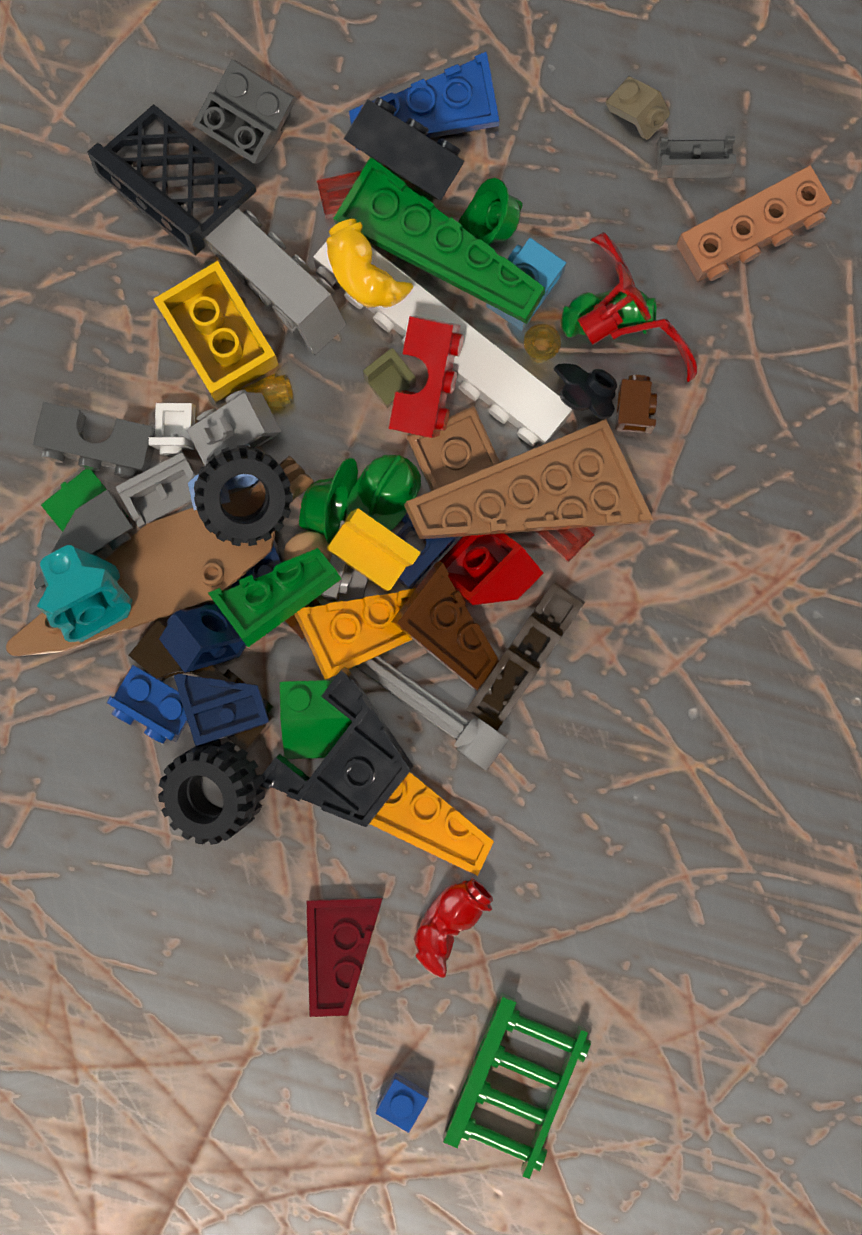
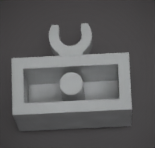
M245 390L237 391L225 399L226 405L218 410L213 408L203 412L196 418L198 422L186 429L204 465L208 463L207 459L213 454L215 456L220 454L224 448L234 449L237 448V445H245L246 448L251 449L253 447L257 448L281 433L262 393H249Z

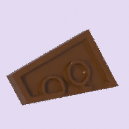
M437 561L391 622L470 688L478 691L498 664L499 659L479 624L475 623L471 617L461 593L453 586L444 564Z

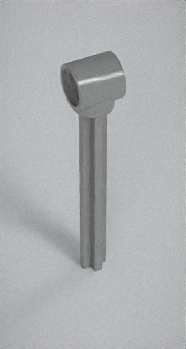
M379 656L355 666L457 741L454 744L457 747L456 750L485 771L489 769L509 741L480 719L476 720L473 718L469 722Z

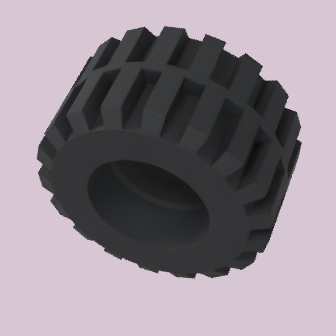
M237 445V448L229 449V447L222 449L221 453L216 456L213 454L207 459L208 463L204 467L201 466L198 472V479L194 484L195 506L204 526L210 533L213 532L217 539L223 542L225 540L230 541L235 546H241V543H248L249 546L257 545L256 541L264 539L266 542L272 538L271 534L275 530L279 532L283 528V520L285 517L289 518L291 513L289 506L290 502H293V494L290 491L291 484L288 477L272 456L265 454L261 449L255 447L251 449L246 448L245 445ZM240 474H249L257 477L265 488L263 504L256 512L247 516L229 514L223 508L220 501V492L224 484L232 477Z
M216 740L201 746H194L167 765L163 771L166 775L160 778L159 787L164 790L158 794L159 802L165 804V808L161 811L164 817L169 816L173 821L169 825L174 831L178 828L182 830L181 836L187 840L195 837V843L203 845L209 841L210 845H214L222 840H228L255 819L254 816L260 812L263 806L259 802L264 799L265 790L260 789L259 785L264 783L262 774L257 775L255 769L259 767L255 760L249 762L246 758L249 754L243 748L236 751L234 743L226 742L222 745L220 740ZM201 776L209 778L219 787L223 796V808L215 806L204 796L200 784Z

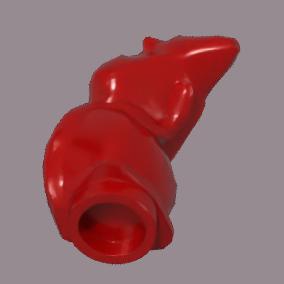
M472 878L470 881L453 884L444 889L427 909L415 933L414 942L418 951L415 956L422 966L435 976L441 978L446 976V961L450 957L454 936H457L460 931L472 928L479 921L483 911L492 910L490 903L493 901V898L488 890L477 880Z

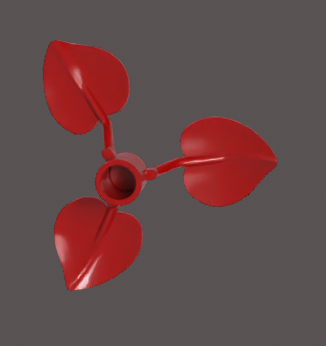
M604 232L593 237L590 241L598 244L617 262L615 268L620 282L599 304L594 306L595 309L577 319L591 344L594 345L609 335L614 340L621 335L657 327L661 328L672 338L685 362L687 382L693 380L697 375L695 357L684 338L667 318L618 329L617 326L623 323L618 311L633 300L646 321L650 320L651 316L645 299L639 289L635 287L630 270L616 244ZM620 292L627 294L626 297L615 305L610 303Z

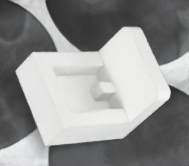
M156 403L155 437H149V445L160 449V455L175 456L181 453L182 450H194L195 446L186 429L195 424L196 405L192 403Z

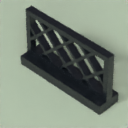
M154 104L105 147L96 143L87 151L93 169L100 178L195 256L206 247L204 238L257 192L256 186ZM155 119L164 126V134L144 135V129ZM186 143L189 146V154L169 155V144ZM163 144V156L143 157L144 145ZM137 145V157L121 158L116 154L124 146ZM211 163L214 166V175L194 176V164ZM188 164V176L168 177L169 165ZM163 166L162 178H145L143 176V167ZM235 183L242 188L234 196L220 197V184ZM214 185V197L194 198V186ZM188 186V198L171 199L168 196V187ZM214 207L213 215L204 223H200L193 217V208Z

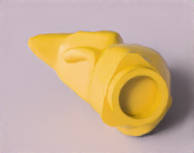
M347 219L334 225L329 230L331 237H328L326 241L327 254L333 273L342 288L353 299L367 308L378 306L388 308L405 299L413 289L412 283L395 281L388 272L371 263L372 248L364 234L361 233L362 223L357 222L356 219Z

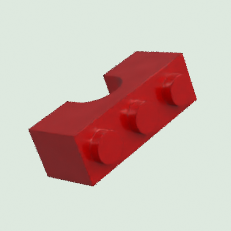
M409 316L402 354L417 357L424 362L428 370V381L425 387L418 393L406 390L395 392L389 429L429 438L440 436V431L446 430L450 410L445 408L448 393H453L457 379V372L452 371L455 356H460L464 342V334L459 333L461 325L419 316Z

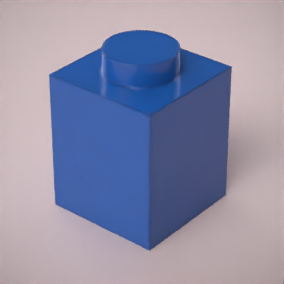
M395 1073L380 1099L375 1113L409 1133L429 1099V1092Z

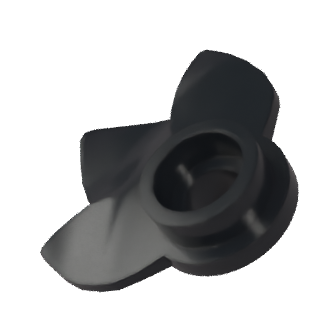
M562 363L554 367V371L566 384L559 394L561 401L566 406L577 411L590 409L599 419H607L612 416L615 411L612 400L616 395L617 382L610 373L602 369H594L588 373L580 366L570 363Z

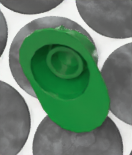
M490 178L480 185L458 223L475 238L481 239L490 246L491 243L505 241L514 234L519 224L523 203L518 198L509 195L508 188L502 180Z
M383 455L374 459L364 469L347 499V515L358 508L388 530H394L407 513L404 504L416 498L420 491L421 475L416 465L400 455Z
M354 458L345 459L337 469L334 478L320 479L311 484L302 498L299 516L300 527L325 535L328 544H330L338 532L341 521L346 520L347 499L358 477L357 462Z

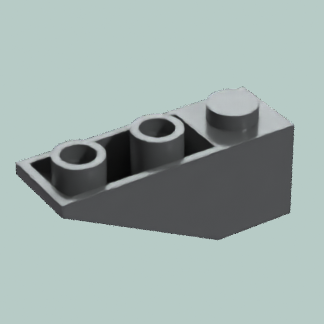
M107 489L74 511L51 553L66 545H72L99 558L97 553L104 548L110 546L112 550H115L131 540L129 532L134 530L135 527L112 492ZM42 571L33 584L36 589L45 587Z

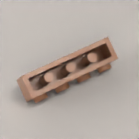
M810 165L685 231L680 235L676 245L697 282L707 277L710 281H713L726 274L730 270L729 265L739 260L742 264L748 263L762 253L761 248L773 243L774 247H777L790 240L794 236L793 231L805 226L806 230H809L822 223L826 219L825 214L832 205V201Z

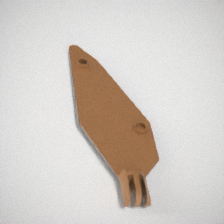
M290 455L279 464L290 481V491L293 494L294 501L314 483V480L305 473V470ZM258 481L252 487L229 494L230 502L224 503L222 506L229 514L234 516H247L256 512L265 499V488L262 482ZM193 508L150 522L134 534L131 540L120 546L105 559V561L117 567L120 573L117 583L132 599L131 611L127 618L83 642H68L64 639L59 628H52L46 615L42 612L7 642L6 650L12 656L64 652L172 615L179 610H186L213 601L208 592L221 588L224 592L272 551L276 530L271 534L272 538L266 542L264 539L256 541L257 545L249 546L248 543H241V546H235L230 541L225 540L223 542L217 539L213 532L210 533L200 519L197 510Z

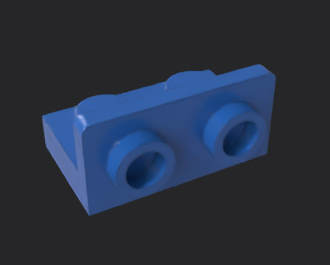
M132 665L115 696H110L106 702L115 708L112 712L113 716L129 725L135 719L147 727L144 734L161 744H164L166 739L177 742L188 723L179 692Z

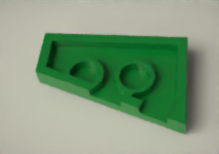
M316 548L277 564L273 572L256 579L253 575L240 579V585L224 592L221 588L208 592V594L249 648L342 578L319 548Z

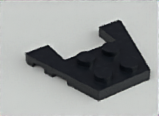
M344 667L321 697L352 721L350 726L311 777L307 776L284 756L278 754L262 774L264 783L260 786L266 789L274 788L286 793V796L297 801L302 799L320 806L321 810L367 827L414 766L350 670Z

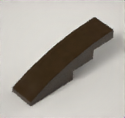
M554 581L466 710L498 731L581 610L585 601Z

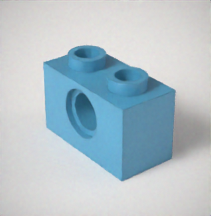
M529 238L523 247L518 244L513 249L508 260L545 287L546 293L531 316L532 318L564 274L567 262ZM486 304V307L519 330L523 331L527 324Z

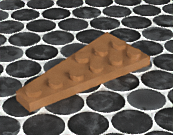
M606 419L411 499L404 504L419 539L649 523L653 520Z

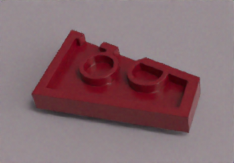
M383 898L306 901L309 1017L348 1016Z

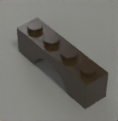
M158 620L128 655L157 680L162 682L176 674H193L207 679L211 678L245 684L231 670L227 669L223 674L213 665L185 673L159 640L167 626ZM264 698L263 701L270 723L227 737L246 752L253 748L277 719L270 713L274 706Z

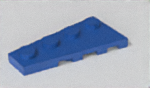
M487 51L475 56L474 60L460 66L456 64L444 69V73L428 80L421 79L411 84V87L395 94L391 92L380 97L397 109L394 113L395 117L403 122H406L408 118H412L428 128L429 131L426 134L428 138L497 127L500 122ZM363 105L349 111L351 125Z

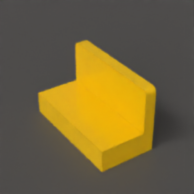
M358 508L350 512L327 547L329 552L385 591L392 589L404 569L413 565L421 553Z

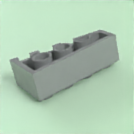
M237 209L204 238V241L209 249L243 283L247 280L250 281L248 283L249 288L266 307L271 303L274 304L272 309L282 319L283 324L292 333L298 329L306 343V347L316 355L346 326L332 298L335 291L322 277L315 280L308 274L311 271L310 268L298 255L295 254L291 258L284 251L286 249L284 243L273 232L266 235L260 229L262 227L260 221L249 210L242 213Z

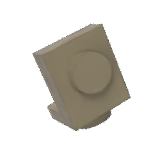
M630 76L605 102L611 113L635 124L640 136L646 140L650 139L670 115L660 91Z

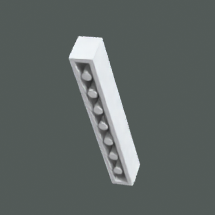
M325 242L313 257L315 267L317 268L315 273L318 277H322L331 287L336 283L342 288L330 265L327 244ZM372 248L371 263L388 272L395 281L408 282L413 285L411 292L400 303L388 308H383L382 306L367 308L375 314L373 320L387 332H390L392 329L403 337L401 340L403 344L405 342L409 316H419L461 325L459 333L464 334L463 348L460 356H455L452 371L457 372L456 380L461 383L459 385L460 390L472 400L476 401L480 398L490 406L488 412L501 423L505 424L508 420L518 428L517 435L528 445L534 447L536 444L542 446L549 443L571 416L573 409L566 406L561 401L559 395ZM347 292L344 294L345 298L358 309L363 307L362 304L353 299Z

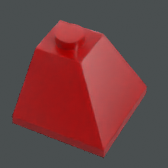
M505 533L464 536L439 561L447 569L448 577L455 589L472 605L518 600L544 574L526 550Z

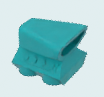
M66 545L41 560L40 567L46 590L37 607L46 615L50 626L61 630L66 641L83 642L129 616L132 599L117 583L120 573L114 564L72 545Z

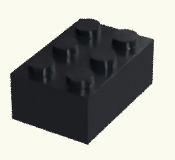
M377 97L374 102L367 99L343 140L431 196L442 200L465 162L458 157L461 150L443 138H439L437 143L426 136L429 129L414 119L408 118L406 122H403L395 117L394 113L397 109L383 99Z

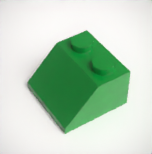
M333 680L280 682V721L283 751L286 759L325 758L352 723L348 717L321 697Z

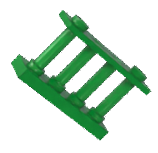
M501 993L444 1132L443 1143L458 1149L461 1139L466 1141L469 1138L523 1160L524 1162L521 1167L522 1176L530 1179L533 1170L540 1171L548 1151V1149L543 1148L544 1142L577 1060L582 1063L584 1062L591 1041L586 1039L588 1031L581 1026H578L573 1038L519 1015L520 1011L515 1009L516 1000ZM513 1029L568 1052L560 1073L505 1051L506 1047L500 1045L505 1030L511 1033ZM500 1065L553 1088L545 1110L490 1087L491 1083L485 1081L490 1067L498 1068ZM476 1102L481 1105L487 1102L539 1124L531 1145L528 1146L476 1124V1119L471 1117Z

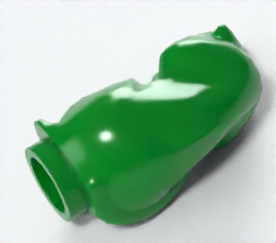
M612 290L595 295L589 292L582 293L575 297L568 307L564 306L561 316V328L565 336L572 338L578 334L586 335L577 319L595 309L594 306L599 304ZM640 291L647 304L651 319L648 321L644 319L633 300L618 311L623 320V323L617 326L618 329L655 321L657 318L656 298H649ZM620 292L610 303L615 305L626 297L627 294ZM643 330V333L647 334L648 330Z

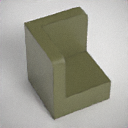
M393 348L363 370L365 382L386 408L393 404L396 391H411L416 387L415 375Z

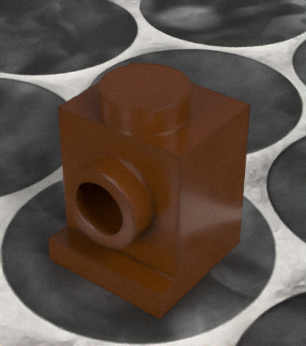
M629 375L628 379L621 380L618 388L615 430L649 434L653 432L656 426V419H650L649 415L655 416L657 393H651L652 382L649 376Z

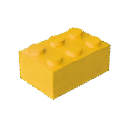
M218 261L153 299L215 403L279 366L275 353Z

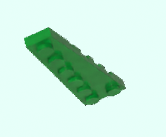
M371 157L333 218L335 224L347 219H356L357 222H361L363 225L361 233L372 244L525 324L528 323L546 293L544 286L508 259L499 256L492 247L481 239L475 238L452 217L446 216L424 196L418 195L403 180Z

